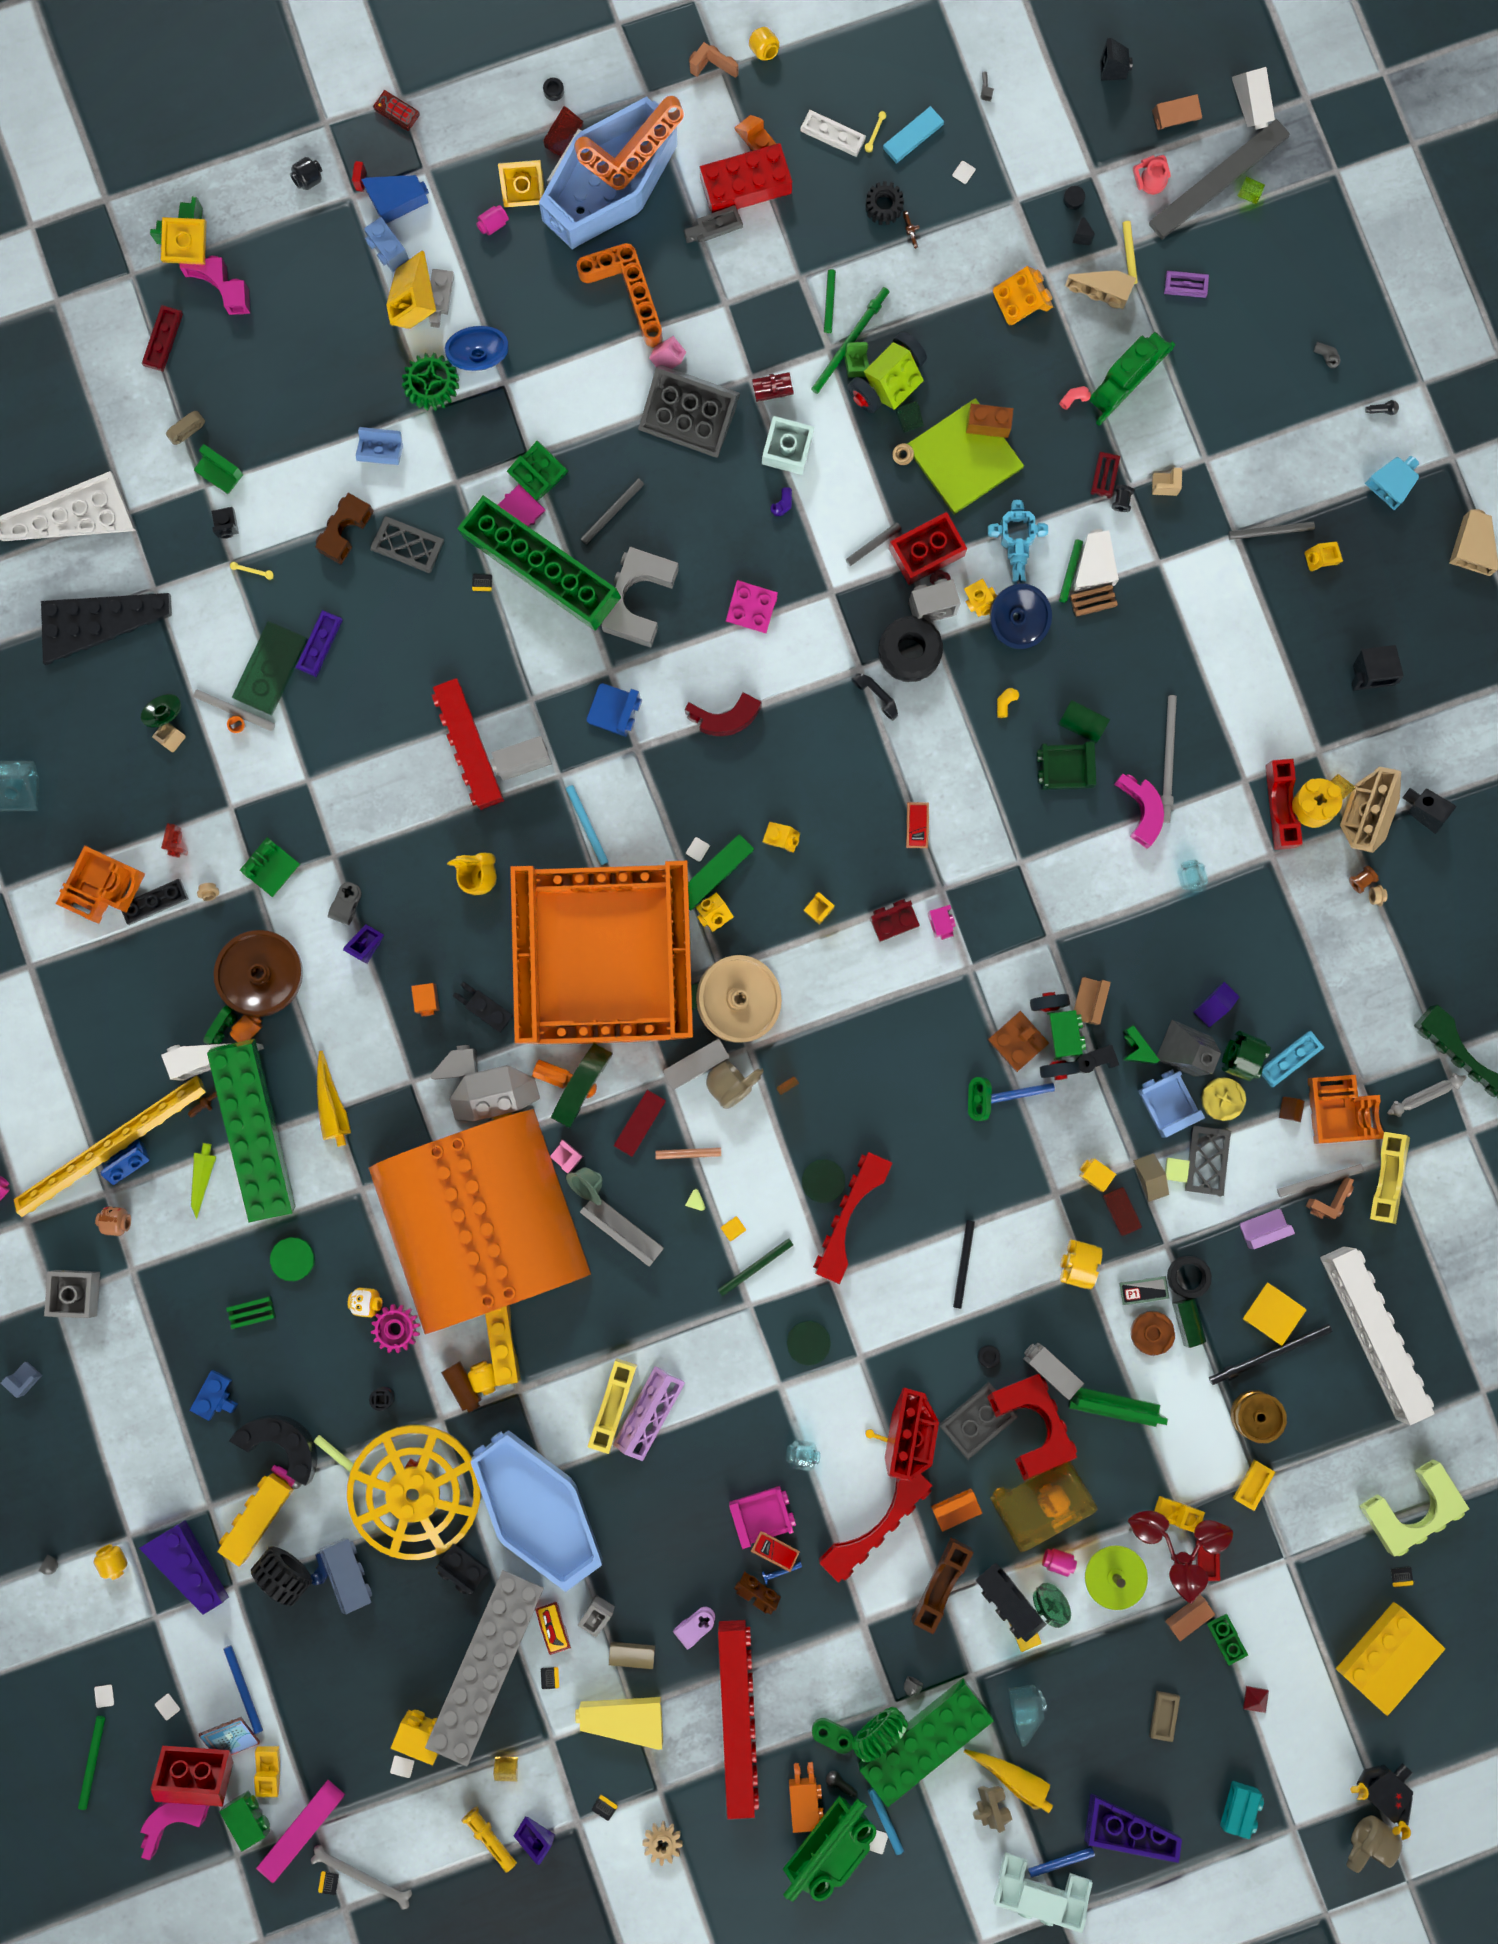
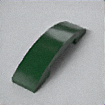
M595 1043L591 1046L562 1093L551 1115L553 1120L571 1128L590 1090L611 1059L612 1052Z

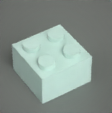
M773 416L762 456V464L803 475L814 427Z

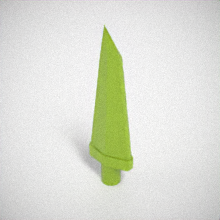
M203 1143L201 1153H194L191 1207L196 1219L216 1161V1156L210 1155L212 1144Z

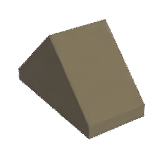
M1154 1153L1133 1160L1148 1202L1169 1195L1166 1173Z

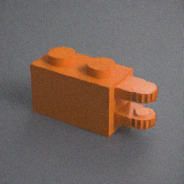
M808 1762L807 1765L809 1778H800L801 1770L799 1763H794L795 1779H789L793 1833L810 1832L823 1817V1808H818V1799H822L821 1785H816L813 1762Z

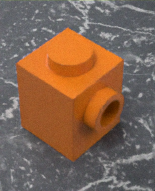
M429 983L411 986L415 1012L421 1013L422 1017L435 1015L434 1011L440 1010L436 984Z

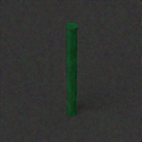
M788 1238L721 1286L718 1291L724 1296L794 1246V1244Z

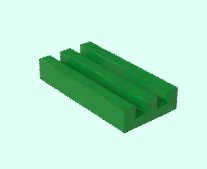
M271 1296L226 1308L227 1312H229L228 1318L231 1321V1329L276 1318ZM264 1302H267L268 1305L263 1308L234 1314V1310ZM265 1311L270 1313L267 1316L240 1323L236 1322V1319Z

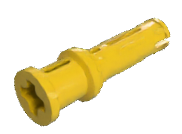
M476 1806L471 1809L461 1821L463 1824L466 1823L473 1831L475 1839L482 1841L505 1873L509 1872L517 1864L516 1860L491 1830V1823L486 1822L480 1815L479 1808Z

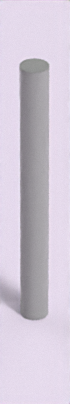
M198 689L194 692L195 698L235 716H239L262 728L273 731L275 723Z
M1361 1164L1279 1188L1277 1193L1279 1197L1287 1196L1363 1173L1364 1169Z

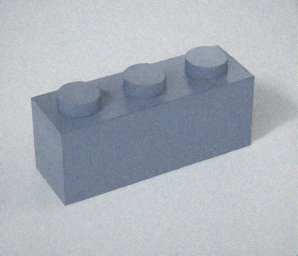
M343 1538L320 1548L319 1551L341 1613L348 1614L370 1604L372 1592L369 1585L365 1584L362 1578L364 1570L361 1563L356 1561L354 1554H357L353 1541Z

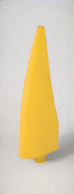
M319 1051L317 1100L323 1140L336 1138L337 1147L345 1146L344 1135L351 1133L347 1113L333 1083L324 1053Z
M965 1749L963 1751L995 1775L1024 1803L1033 1809L1042 1808L1047 1813L1051 1811L1053 1805L1045 1800L1050 1789L1049 1783L1005 1760Z

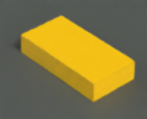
M1253 1460L1233 1499L1255 1511L1275 1471Z

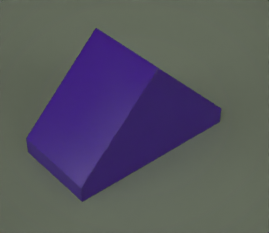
M365 924L344 946L343 951L368 964L384 935Z
M1223 982L1193 1013L1209 1028L1231 1010L1239 996Z
M525 1816L513 1836L537 1865H540L552 1846L555 1834Z

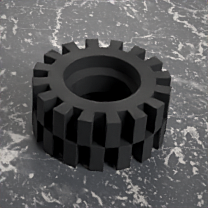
M883 181L882 186L878 182L876 187L872 186L870 191H868L865 210L868 212L869 219L873 217L872 221L874 223L879 220V225H882L883 221H886V225H890V221L894 223L896 218L899 219L901 216L904 198L903 192H899L900 188L898 186L894 188V183L892 182L887 186V181ZM886 197L891 199L893 205L890 209H881L877 206V200Z

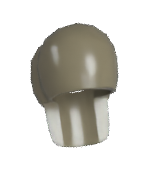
M725 1060L709 1072L706 1086L720 1106L729 1109L752 1091V1086L761 1079L764 1070L763 1068L761 1070L756 1069L744 1078L730 1061Z
M1370 1815L1363 1818L1352 1833L1351 1842L1353 1849L1348 1857L1346 1866L1359 1873L1371 1856L1384 1866L1391 1868L1399 1859L1402 1851L1400 1835H1394L1392 1832L1393 1828L1375 1816Z

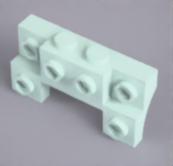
M1005 1852L999 1871V1882L993 1899L994 1904L1018 1912L1021 1917L1026 1919L1034 1917L1040 1919L1043 1924L1048 1926L1056 1924L1083 1933L1089 1896L1093 1884L1092 1880L1070 1873L1064 1891L1026 1879L1024 1874L1028 1863L1027 1859Z

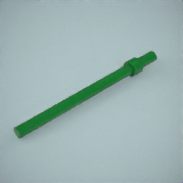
M883 287L876 298L872 299L867 305V310L811 388L814 393L818 394L844 358L847 343H854L873 315L877 314L882 308V302L890 293L887 288Z

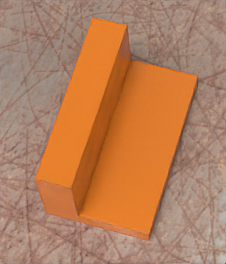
M971 1488L931 1506L942 1532L982 1514Z

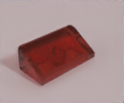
M563 106L543 140L545 148L562 156L575 133L584 123L583 120L570 109Z

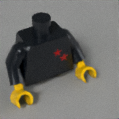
M1403 1763L1394 1773L1384 1764L1364 1769L1357 1781V1786L1350 1788L1351 1793H1359L1357 1800L1368 1799L1394 1824L1397 1822L1398 1826L1392 1829L1393 1834L1399 1835L1402 1832L1401 1839H1408L1411 1836V1830L1408 1825L1413 1791L1405 1782L1413 1772Z

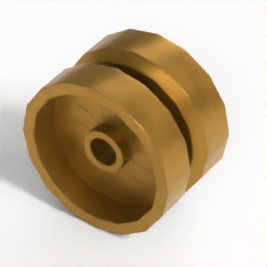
M1249 1390L1240 1394L1234 1401L1231 1408V1421L1234 1428L1242 1436L1257 1443H1269L1276 1440L1284 1432L1287 1424V1414L1283 1405L1275 1397L1259 1390Z

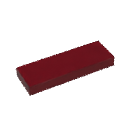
M161 305L142 360L143 366L164 372L183 316L181 310Z
M647 1090L614 1146L633 1157L666 1100Z

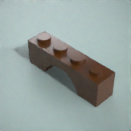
M952 1537L950 1538L911 1617L914 1625L934 1635L944 1614L948 1597L958 1578L965 1572L974 1553L971 1547Z

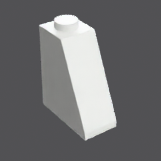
M1264 67L1233 76L1232 81L1247 127L1255 126V130L1268 127V122L1275 120L1267 68Z
M1096 529L1087 535L1072 588L1073 593L1111 584L1115 586L1118 582V573L1109 530Z

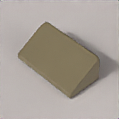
M611 1642L609 1665L653 1669L655 1646Z

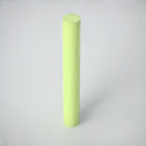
M319 1435L314 1440V1443L346 1470L351 1472L354 1463Z

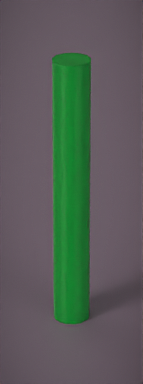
M829 269L827 272L824 333H832L836 270Z
M1079 539L1075 540L1059 597L1060 602L1066 603L1083 546V541Z

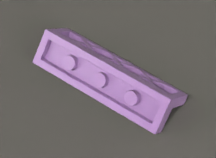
M655 1366L612 1445L623 1454L643 1461L685 1382ZM670 1382L676 1383L673 1390L667 1393ZM664 1403L663 1409L656 1413L657 1406ZM653 1422L652 1429L646 1432L647 1425ZM642 1442L643 1445L639 1453L633 1452L636 1445Z

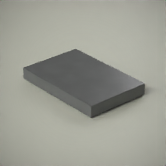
M990 1382L986 1383L939 1424L967 1460L1018 1417L1014 1411H1011L996 1418L987 1398L988 1395L996 1391Z

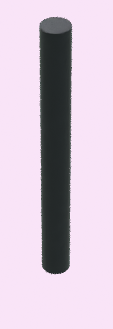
M966 1220L953 1303L954 1308L962 1309L975 1221Z

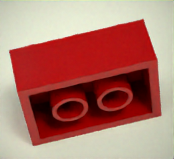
M945 512L890 541L889 551L908 585H911L934 573L936 570L964 557L967 547L949 514Z
M162 1746L151 1786V1793L155 1802L223 1807L234 1763L230 1750Z

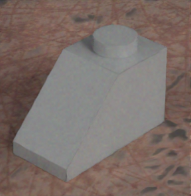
M470 1045L457 1046V1050L450 1051L431 1074V1079L458 1078L478 1072L476 1050L470 1049Z

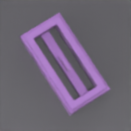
M1177 271L1166 272L1164 294L1206 298L1209 275ZM1171 278H1173V279H1183V280H1193V281H1203L1204 283H1203V284H1202V283H1192V282H1190V281H1183V282H1181V281H1171Z

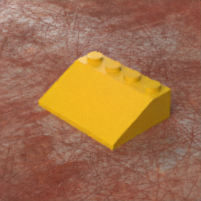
M1393 1602L1337 1666L1336 1670L1388 1716L1443 1653L1445 1648L1407 1611Z

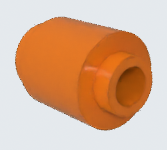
M243 1015L232 1027L231 1037L237 1042L251 1040L262 1028L261 1018Z

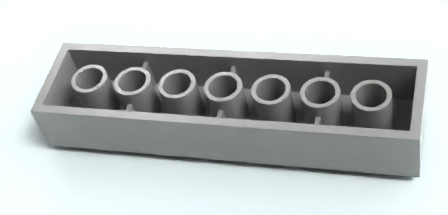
M502 1570L427 1741L426 1749L464 1766H468L542 1594L543 1587Z

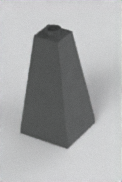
M1171 1020L1157 1057L1161 1063L1198 1077L1213 1074L1221 1052L1213 1037Z

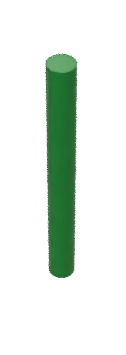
M104 1716L96 1717L78 1805L80 1810H86L88 1807L105 1723Z

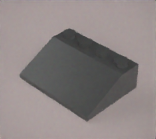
M660 365L655 369L638 430L718 458L741 393Z

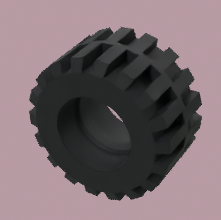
M269 1547L251 1568V1575L260 1589L275 1601L287 1606H293L312 1584V1578L305 1566L292 1554L278 1547Z

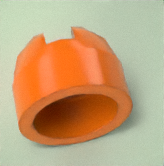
M232 716L227 721V728L232 733H240L245 728V721L239 716ZM241 721V725L237 726L234 729L232 728L231 725Z

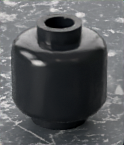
M304 157L291 167L290 177L299 189L309 190L322 180L321 172L323 170L317 160L312 161L309 157Z

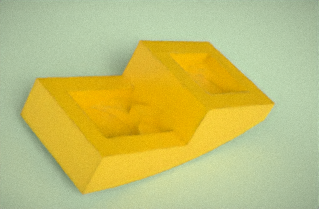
M1159 1496L1154 1510L1165 1516L1169 1524L1194 1532L1195 1527L1203 1521L1205 1512L1162 1496Z
M257 1746L255 1750V1797H278L280 1785L279 1746Z

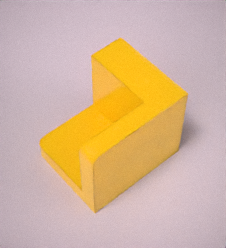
M818 892L803 911L820 925L831 913L835 905Z

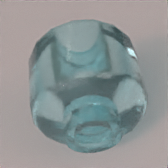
M1197 859L1181 863V867L1177 870L1181 888L1190 890V893L1202 891V886L1208 883L1205 865L1198 862Z
M795 1440L787 1448L786 1461L792 1469L811 1471L815 1464L820 1462V1451H817V1447L813 1442Z

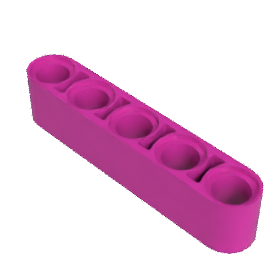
M327 1780L256 1869L270 1882L274 1883L342 1800L345 1793L330 1780Z

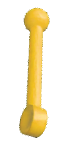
M872 1429L866 1430L867 1438H876L887 1442L888 1438L874 1433Z

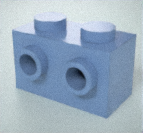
M382 217L364 228L367 235L365 241L371 249H376L378 259L384 266L387 264L392 273L409 260L405 248Z

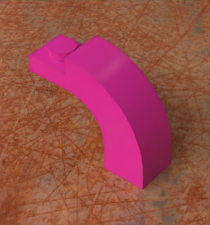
M1122 774L1114 785L1133 797L1141 811L1139 824L1130 837L1148 849L1158 837L1163 826L1164 808L1161 797L1155 787L1146 779L1139 785L1133 776Z
M164 1802L160 1804L148 1817L141 1829V1833L146 1834L141 1848L144 1849L141 1858L151 1860L156 1854L167 1825L174 1822H184L200 1827L206 1819L210 1806Z

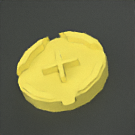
M1226 1077L1214 1079L1207 1083L1202 1091V1107L1213 1119L1220 1121L1233 1120L1244 1109L1246 1103L1245 1091L1233 1079Z

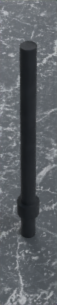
M1327 1324L1284 1343L1283 1346L1275 1347L1235 1366L1229 1365L1223 1368L1224 1371L1210 1376L1209 1381L1212 1385H1215L1226 1379L1232 1380L1246 1370L1331 1333L1332 1328Z

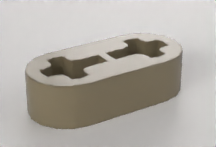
M193 411L171 426L166 432V436L172 444H180L203 427L205 419L198 411Z

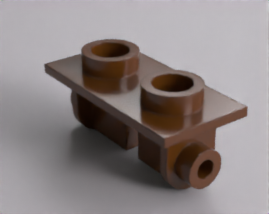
M745 1571L740 1581L734 1587L737 1591L736 1594H739L748 1602L754 1596L756 1600L753 1605L765 1614L769 1613L771 1615L776 1610L781 1599L774 1590L767 1588L757 1578Z

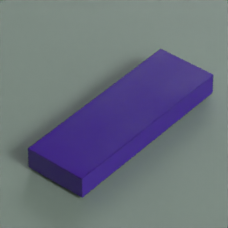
M324 610L321 611L295 667L296 669L317 677L343 621L342 618Z

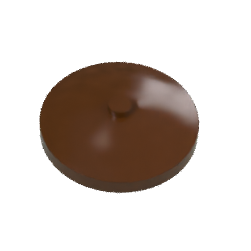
M265 930L245 932L230 940L219 953L214 966V983L221 999L236 1012L252 1017L272 1015L285 1008L297 995L303 978L302 962L294 946L281 935Z

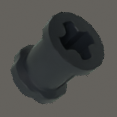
M1118 485L1115 489L1117 495L1115 502L1112 503V509L1118 512H1129L1131 510L1129 505L1131 495L1134 494L1135 489L1127 485Z

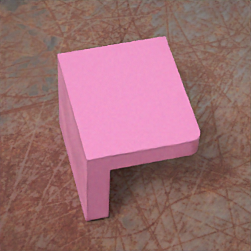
M672 336L655 346L649 359L656 367L663 365L673 369L682 363L686 351L676 338Z
M562 1140L550 1157L566 1173H571L584 1156L565 1140Z

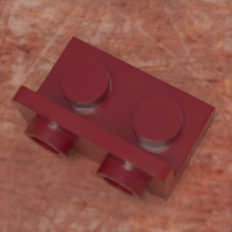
M905 899L893 903V908L886 910L885 907L873 911L874 915L870 917V921L879 943L920 926L911 900L906 902Z

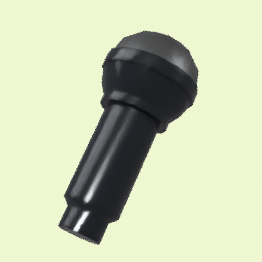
M1390 400L1385 404L1365 407V413L1370 414L1385 413L1394 415L1399 410V404L1394 400Z

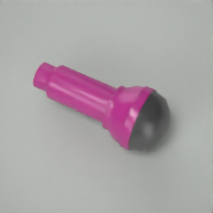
M276 1465L272 1467L271 1471L287 1481L291 1488L298 1489L301 1487V1483L286 1475L287 1470Z

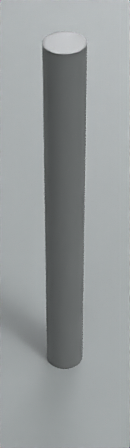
M638 478L580 540L587 545L640 490L644 483Z
M1312 521L1229 531L1228 537L1229 540L1310 531L1315 529V524Z

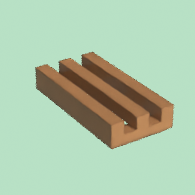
M1112 584L1071 595L1070 600L1075 617L1116 607L1118 604L1117 600L1115 601ZM1108 592L1106 595L1076 602L1078 599ZM1110 599L1109 603L1078 610L1080 606Z

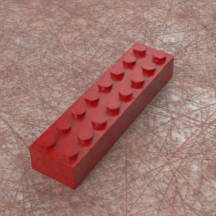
M746 1620L719 1621L718 1639L727 1819L755 1818V1810H759L758 1788H754V1786H758L757 1765H753V1763H757L756 1742L751 1740L755 1739V1718L750 1719V1716H754V1695L749 1696V1693H753V1673H748V1670L752 1669V1652L747 1650V1646H751L750 1627H746Z

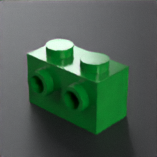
M249 1790L225 1804L219 1811L241 1852L264 1839L270 1832L269 1820L265 1815L261 1814L258 1808L259 1803L254 1795L251 1796Z

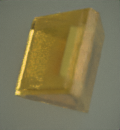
M496 1757L493 1772L494 1780L517 1782L518 1757Z

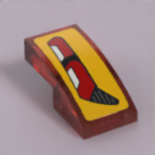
M558 1602L536 1608L535 1611L549 1655L570 1649L571 1644L566 1626L562 1620Z

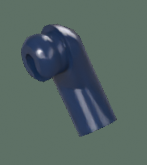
M320 1552L315 1554L319 1566L314 1574L311 1575L313 1585L323 1584L328 1578Z

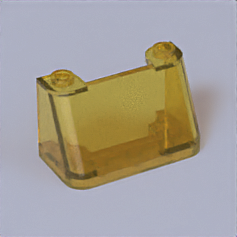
M1071 1461L1039 1474L1012 1490L1001 1487L992 1493L993 1496L990 1497L1019 1552L1035 1547L1098 1510L1096 1503Z

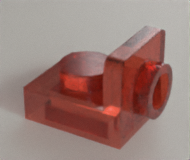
M169 823L166 826L161 849L167 851L168 856L180 858V855L187 856L188 851L177 848V844H180L182 840L181 828Z

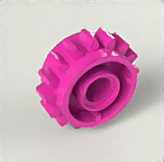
M392 1304L390 1311L387 1307L382 1308L384 1314L377 1313L375 1316L378 1320L372 1322L375 1330L371 1331V1334L376 1335L373 1341L381 1343L380 1349L387 1347L388 1353L392 1352L393 1349H395L396 1353H400L401 1347L408 1350V1343L415 1344L414 1336L420 1335L416 1331V1328L421 1326L420 1323L415 1321L418 1316H412L411 1308L404 1310V1305H400L396 1309V1305ZM392 1323L400 1325L401 1331L399 1334H394L391 1331Z

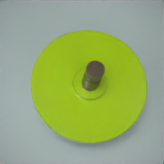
M1118 1545L1107 1546L1097 1551L1090 1558L1085 1570V1584L1090 1596L1099 1605L1111 1610H1123L1135 1605L1143 1597L1148 1584V1573L1143 1560L1133 1550Z

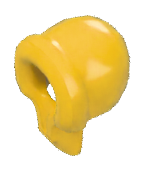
M492 853L456 856L455 859L447 863V865L456 868L457 883L467 894H487L496 884L497 875L494 866L496 859Z

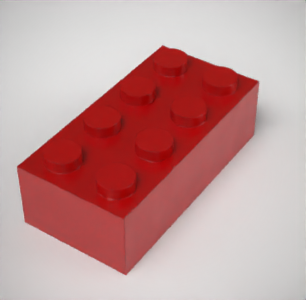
M780 143L699 166L700 179L711 214L734 205L737 209L792 194V179Z

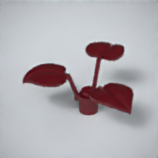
M1142 1511L1128 1519L1133 1533L1144 1543L1156 1544L1162 1540L1163 1536L1165 1537L1171 1554V1560L1174 1561V1565L1169 1572L1170 1581L1179 1595L1190 1604L1195 1601L1208 1585L1206 1571L1198 1565H1192V1561L1195 1560V1555L1199 1548L1203 1545L1207 1553L1217 1554L1227 1549L1233 1539V1530L1230 1527L1217 1521H1202L1194 1530V1536L1199 1542L1196 1544L1192 1554L1189 1555L1186 1552L1175 1554L1169 1535L1165 1532L1169 1528V1521L1165 1516L1155 1511Z

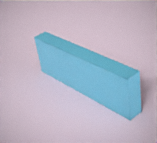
M930 106L883 145V149L897 164L942 127L944 120Z
M1308 1031L1265 1064L1261 1075L1271 1087H1274L1324 1049V1046L1312 1031Z

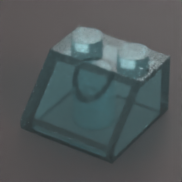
M0 761V811H37L39 777L34 761Z
M1034 1684L1008 1688L1015 1732L1022 1747L1027 1746L1045 1719L1043 1711H1047L1045 1697L1042 1696L1041 1690L1038 1691Z

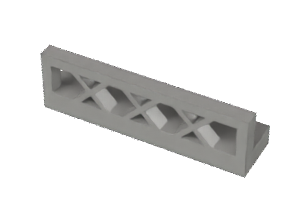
M602 1199L600 1206L589 1201L580 1211L582 1215L649 1267L664 1249Z

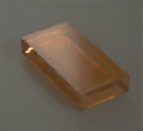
M793 1076L779 1085L776 1091L781 1096L796 1087L799 1082Z

